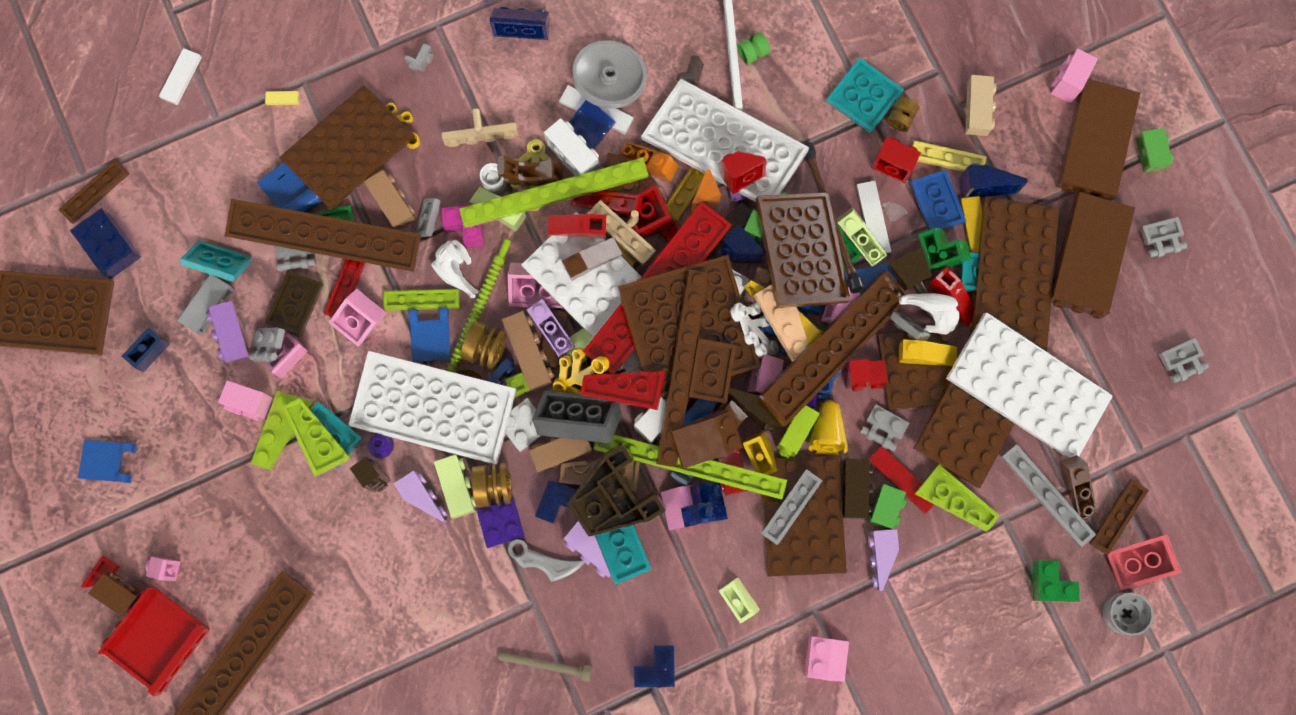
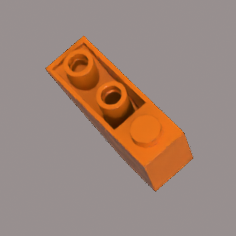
M625 142L619 155L626 157V162L643 158L648 174L671 182L679 167L669 154Z

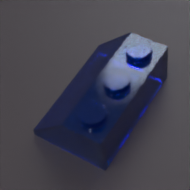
M507 7L493 9L490 16V25L494 37L548 40L550 16L549 12L540 9L528 11L524 8L513 10Z

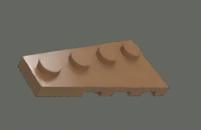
M601 459L561 464L559 485L580 487ZM635 460L619 471L632 491L637 493L640 462Z

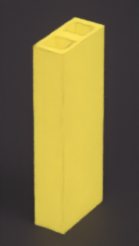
M266 92L265 103L266 105H299V92Z

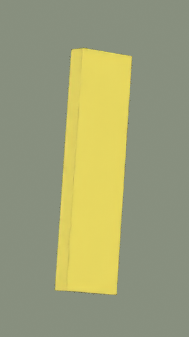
M915 140L912 142V146L921 152L917 162L980 176L984 173L987 156Z

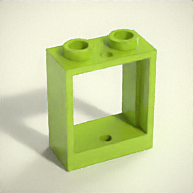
M805 406L792 419L776 448L779 450L778 453L788 459L789 457H794L820 413Z

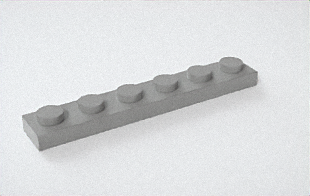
M1017 444L1001 456L1003 461L1079 548L1083 547L1096 535Z

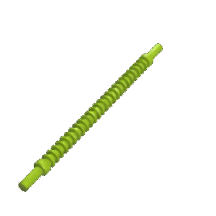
M504 239L498 255L493 259L494 264H491L492 269H489L490 274H487L488 278L484 279L486 283L482 284L484 288L480 289L479 298H476L477 303H474L473 313H470L471 317L467 318L469 322L465 323L466 328H463L462 338H459L460 342L456 343L458 347L454 348L455 353H452L451 363H448L449 367L445 368L449 372L456 373L455 370L459 368L457 365L461 364V351L466 335L473 322L480 319L479 315L483 314L481 310L485 309L484 304H487L488 295H491L492 285H495L494 281L498 279L496 276L500 275L498 271L502 270L501 266L505 263L504 258L511 244V241Z

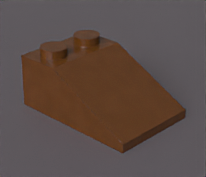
M717 410L670 431L683 469L728 455L743 448L730 410Z

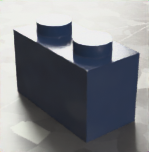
M148 327L121 357L135 369L145 372L170 343Z

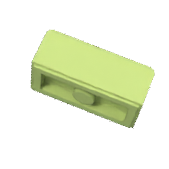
M738 577L718 590L740 624L760 611Z

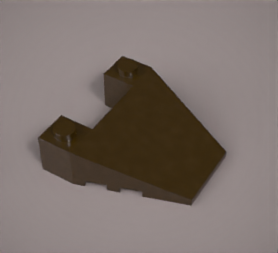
M621 442L605 453L567 503L588 537L648 522L666 511V506L656 490L638 500L620 473V469L634 461L633 455L624 442Z

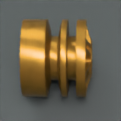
M475 321L464 340L461 359L474 363L480 356V366L484 367L487 363V368L493 370L503 355L507 333L500 331L498 334V330L493 328L489 335H487L488 326Z
M506 463L500 464V472H498L497 465L493 464L491 474L488 473L485 465L472 467V488L477 508L490 507L491 497H495L497 505H501V496H503L505 504H511L512 480Z

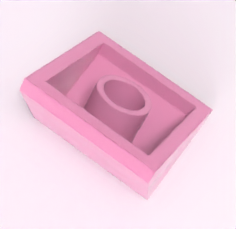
M286 331L281 349H276L277 359L272 362H262L273 374L282 379L308 350Z
M699 484L681 486L661 492L662 501L666 506L665 515L669 531L707 523Z

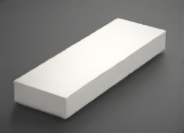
M183 48L159 97L178 105L202 57Z

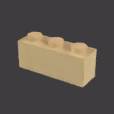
M971 75L967 82L965 134L988 136L991 130H994L995 119L992 118L996 107V102L993 101V95L996 93V83H994L993 76Z

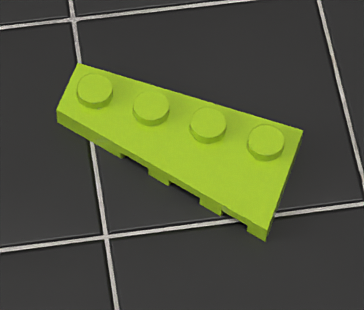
M276 391L251 461L252 465L272 470L283 453L284 447L294 436L282 406L300 397ZM300 398L308 406L309 409L312 408V406L315 403L313 401Z
M298 398L282 406L315 477L351 460L350 456L302 399Z
M941 465L935 467L915 492L921 498L986 532L990 530L1000 516Z

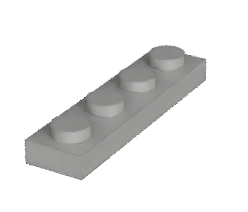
M806 469L761 534L778 545L822 480Z

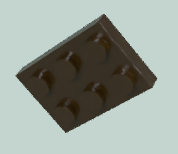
M287 270L265 323L302 337L324 284Z

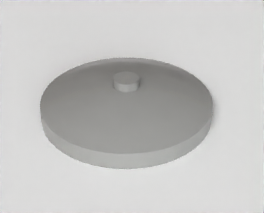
M598 41L587 45L578 53L573 64L572 78L577 91L590 103L604 108H620L631 104L641 95L645 87L647 73L642 58L629 46L616 41Z

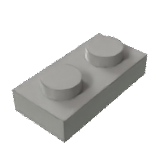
M436 198L424 199L416 234H421V237L432 236L439 213L440 200Z
M900 312L892 313L890 319L895 322L894 325L900 330H905L909 333V338L927 341L930 334L906 314Z

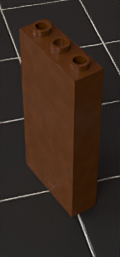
M1087 79L1082 91L1077 96L1056 187L1061 188L1064 192H1082L1111 201L1117 197L1141 92Z
M1079 192L1074 197L1053 279L1051 297L1053 306L1058 308L1067 307L1075 313H1088L1096 319L1104 318L1110 313L1135 207Z

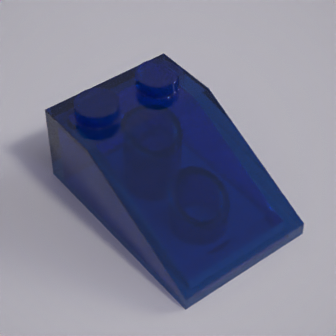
M979 163L970 164L959 178L962 198L977 196L983 198L986 196L1017 194L1028 182L1027 178L989 165H980Z

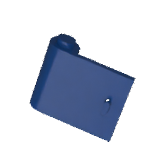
M284 163L257 182L278 208L308 213L322 202Z

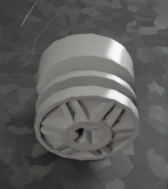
M1116 593L1105 601L1102 609V616L1106 626L1113 632L1122 635H1140L1146 632L1152 625L1154 618L1153 608L1149 601L1136 593ZM1122 610L1128 611L1126 613L1127 617H1122V615L1124 614Z

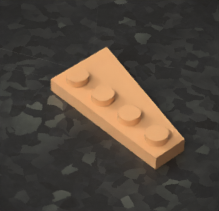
M771 284L753 296L793 362L809 344L797 307L777 308Z

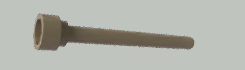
M503 652L498 654V659L502 661L576 675L578 678H581V681L590 682L593 666L584 665V667L580 666L578 668Z

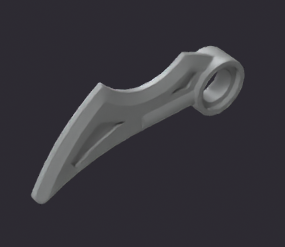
M519 539L512 541L508 547L510 556L522 568H539L547 574L550 582L560 580L574 573L585 563L583 560H562L528 549L527 544ZM519 543L524 547L521 555L513 553L512 549L515 544Z

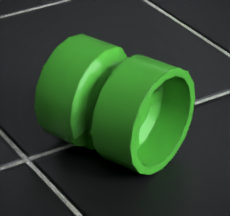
M762 32L750 36V40L744 39L737 43L738 53L746 65L756 61L757 56L762 58L771 52L769 43Z

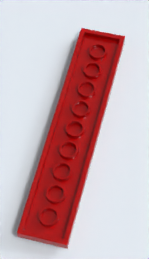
M701 201L640 280L704 262L732 224ZM622 304L617 307L583 350L591 360L599 356L606 357L609 361V368L606 371L609 374H616L635 349Z

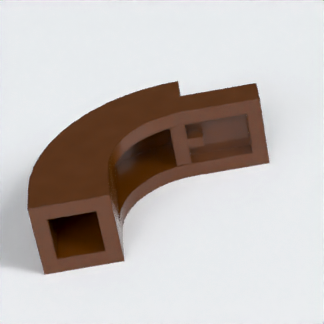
M504 155L498 157V175L504 177V182L520 186H542L563 180L562 164L553 159L525 163Z

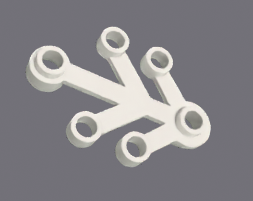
M736 303L731 308V315L736 322L740 321L745 342L748 345L754 343L755 352L758 356L776 354L779 350L778 343L775 340H769L758 328L759 326L763 328L770 326L765 315L751 320L748 314L752 316L760 314L759 305L754 303L746 307L741 303Z

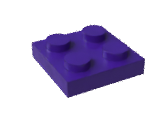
M515 499L511 500V504L502 502L501 505L496 504L476 510L487 548L525 537Z

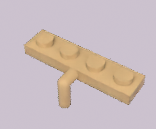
M473 109L474 128L443 132L442 140L445 146L457 147L463 143L472 145L478 141L493 142L499 138L513 139L519 135L516 122L482 127L480 110Z
M600 200L587 213L607 215L606 233L612 238L614 237L615 241L641 265L644 266L656 253V250L632 229L639 220L638 211L633 210L631 218L625 223Z

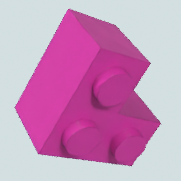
M470 205L441 208L443 227L446 232L462 231L463 243L466 248L485 246L483 224L465 228L459 209Z

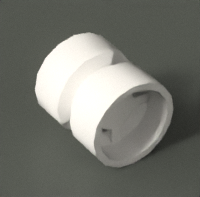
M489 163L482 167L480 179L484 189L494 194H499L505 190L507 183L504 182V177L498 175V164Z

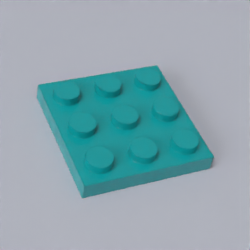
M859 57L826 99V102L871 134L903 93L904 89Z

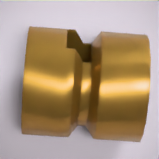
M898 97L893 107L894 110L891 111L887 119V124L897 131L908 132L913 118H915L920 108L919 105L910 98Z

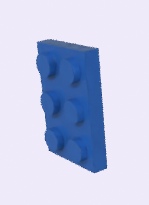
M947 170L910 182L928 230L934 228L945 230L966 222Z

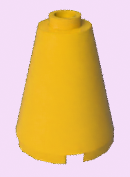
M826 400L820 404L818 411L820 414L815 421L808 448L811 452L812 449L816 450V454L836 456L839 451H843L844 454L848 451V444L840 405L834 400Z

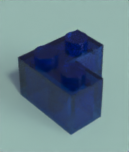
M549 480L535 517L555 525L561 507L570 509L567 503L577 490Z
M712 481L690 487L693 505L681 508L685 528L728 519L720 483Z
M654 645V665H634V687H675L674 645Z

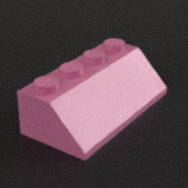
M510 263L508 271L509 307L530 308L543 299L550 309H564L521 266L523 263Z

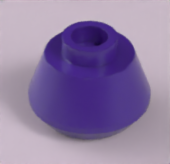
M375 433L368 440V451L375 458H385L392 453L394 441L392 437Z

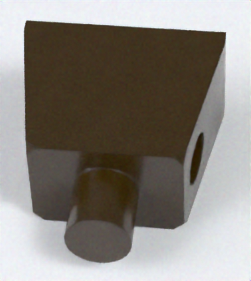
M922 247L887 265L888 271L903 290L906 291L914 287L917 294H925L929 291L924 281L928 280L932 274Z

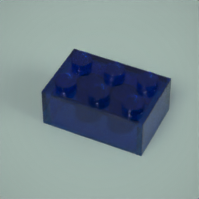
M102 208L70 230L99 272L108 279H112L141 258L113 217Z

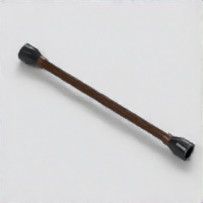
M811 142L805 143L804 145L809 147V150L803 159L812 171L818 192L827 193L817 166L814 144ZM831 206L841 256L847 269V285L850 293H859L865 289L862 278L853 267Z

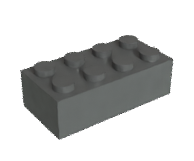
M544 391L532 421L537 435L611 443L622 412L617 402L581 396L580 394Z

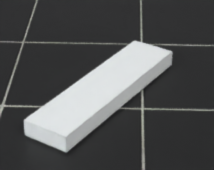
M569 85L559 100L561 104L624 135L633 121L632 116L616 108H604L590 103L580 95L577 89Z
M871 181L857 184L856 188L863 220L884 251L890 254L891 248L876 182Z

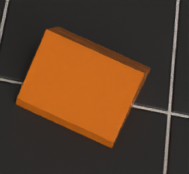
M709 169L706 170L693 200L691 214L701 201L710 208L719 206L721 193Z

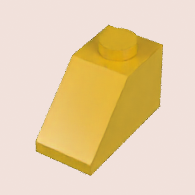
M765 431L746 438L743 445L755 471L767 475L776 472L777 467L773 448Z

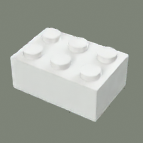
M560 118L544 132L546 145L574 176L599 170V155L593 148L589 149L585 145L586 141L581 135L577 136L573 132L574 128L568 121L564 122Z

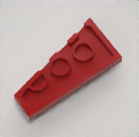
M666 372L584 375L580 395L658 411Z

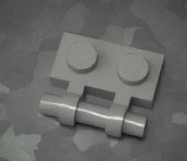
M1179 217L1145 225L1140 228L1145 245L1153 244L1154 246L1153 250L1148 251L1149 258L1155 256L1157 258L1163 257L1167 253L1172 252L1174 254L1187 248L1185 241L1179 243L1178 237L1184 235ZM1169 240L1170 245L1163 247L1162 242Z
M275 246L276 258L278 260L284 259V263L277 264L278 271L285 270L287 272V270L292 271L296 268L308 269L309 266L316 265L315 258H308V255L315 253ZM300 256H301V260H298V261H292V259H291V258H294V257H300Z
M256 328L252 347H256V351L249 354V359L254 362L275 361L277 359L276 349H281L285 330L280 328Z
M1196 338L1158 354L1167 372L1172 369L1176 371V374L1170 377L1172 383L1186 381L1188 377L1194 374L1199 375L1203 373V370L1209 368L1206 361L1200 363L1198 360L1204 354ZM1190 362L1191 368L1184 370L1182 365Z
M875 404L865 421L872 425V427L868 429L863 426L860 433L865 435L868 440L878 442L885 449L888 448L895 451L898 445L891 442L892 438L894 437L900 441L909 422ZM877 429L885 432L887 436L884 438L877 434Z

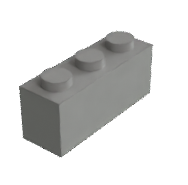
M209 275V277L202 281L199 291L192 295L187 308L180 312L177 321L198 335L203 336L212 323H209L206 311H209L208 307L227 302L235 289L214 275Z

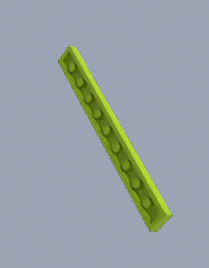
M639 158L463 207L459 210L464 227L469 228L648 178V172L644 159Z
M618 435L613 436L611 443H594L593 450L606 453L616 445L624 442L635 461L778 499H783L787 484L786 479L713 460L684 469L681 467L679 457L677 468L656 464L659 446Z

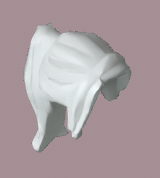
M449 240L442 244L435 254V261L431 263L432 268L447 284L463 290L470 298H475V295L479 294L480 291L468 283L459 269V264L463 261L467 265L471 264L472 261L468 251L457 240Z
M926 293L902 295L899 298L901 305H917L934 318L935 326L926 325L924 328L929 333L946 335L953 331L958 323L959 312L956 309L958 302L953 297Z

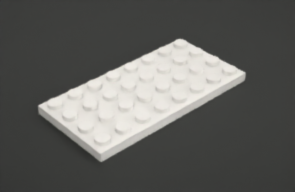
M683 79L679 80L641 135L642 140L704 174L707 169L711 170L714 179L725 186L727 185L721 178V160L725 155L740 151L764 156L766 158L765 177L738 192L756 202L755 198L757 196L780 195L809 150V147Z
M550 236L521 266L594 338L621 304L617 287L638 281L641 276L619 256L571 281L562 265V260L605 240L603 238ZM635 349L622 365L628 373H633L640 366Z
M984 313L946 377L947 380L1067 458L1081 454L1112 398L1111 394L988 313Z
M368 351L348 426L497 465L517 389Z

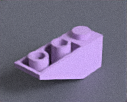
M543 299L527 309L558 357L575 347Z
M412 471L394 483L405 501L440 521L447 522L445 509L442 505L438 507L435 502L437 497L432 489L428 490L425 483L427 481L421 473L418 474Z
M577 522L564 537L566 541L565 546L572 552L577 550L582 554L579 558L587 565L590 563L595 565L597 568L594 571L601 577H610V571L595 535L588 537L580 523Z
M897 529L870 532L871 536H868L869 548H872L873 556H870V564L872 568L874 567L875 573L872 576L873 587H876V591H883L898 554Z

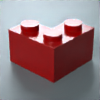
M851 360L844 367L846 389L852 388L853 392L864 390L863 388L871 387V390L882 389L883 385L888 383L885 360Z

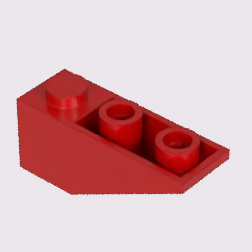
M575 214L548 216L547 236L606 238L607 215Z
M946 267L927 285V288L931 293L947 295L957 300L958 306L956 309L959 312V320L968 327L972 323L973 303L961 280Z

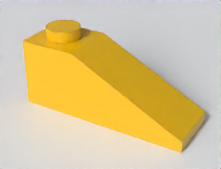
M904 339L899 344V363L953 366L957 360V347Z

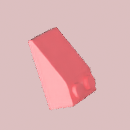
M1168 534L1111 551L1107 555L1121 591L1182 572Z

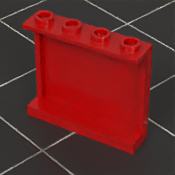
M148 587L140 592L138 595L139 599L135 605L133 604L127 609L125 618L114 626V632L111 636L101 643V649L98 651V654L106 655L148 688L147 692L149 694L158 696L161 695L210 629L156 587Z

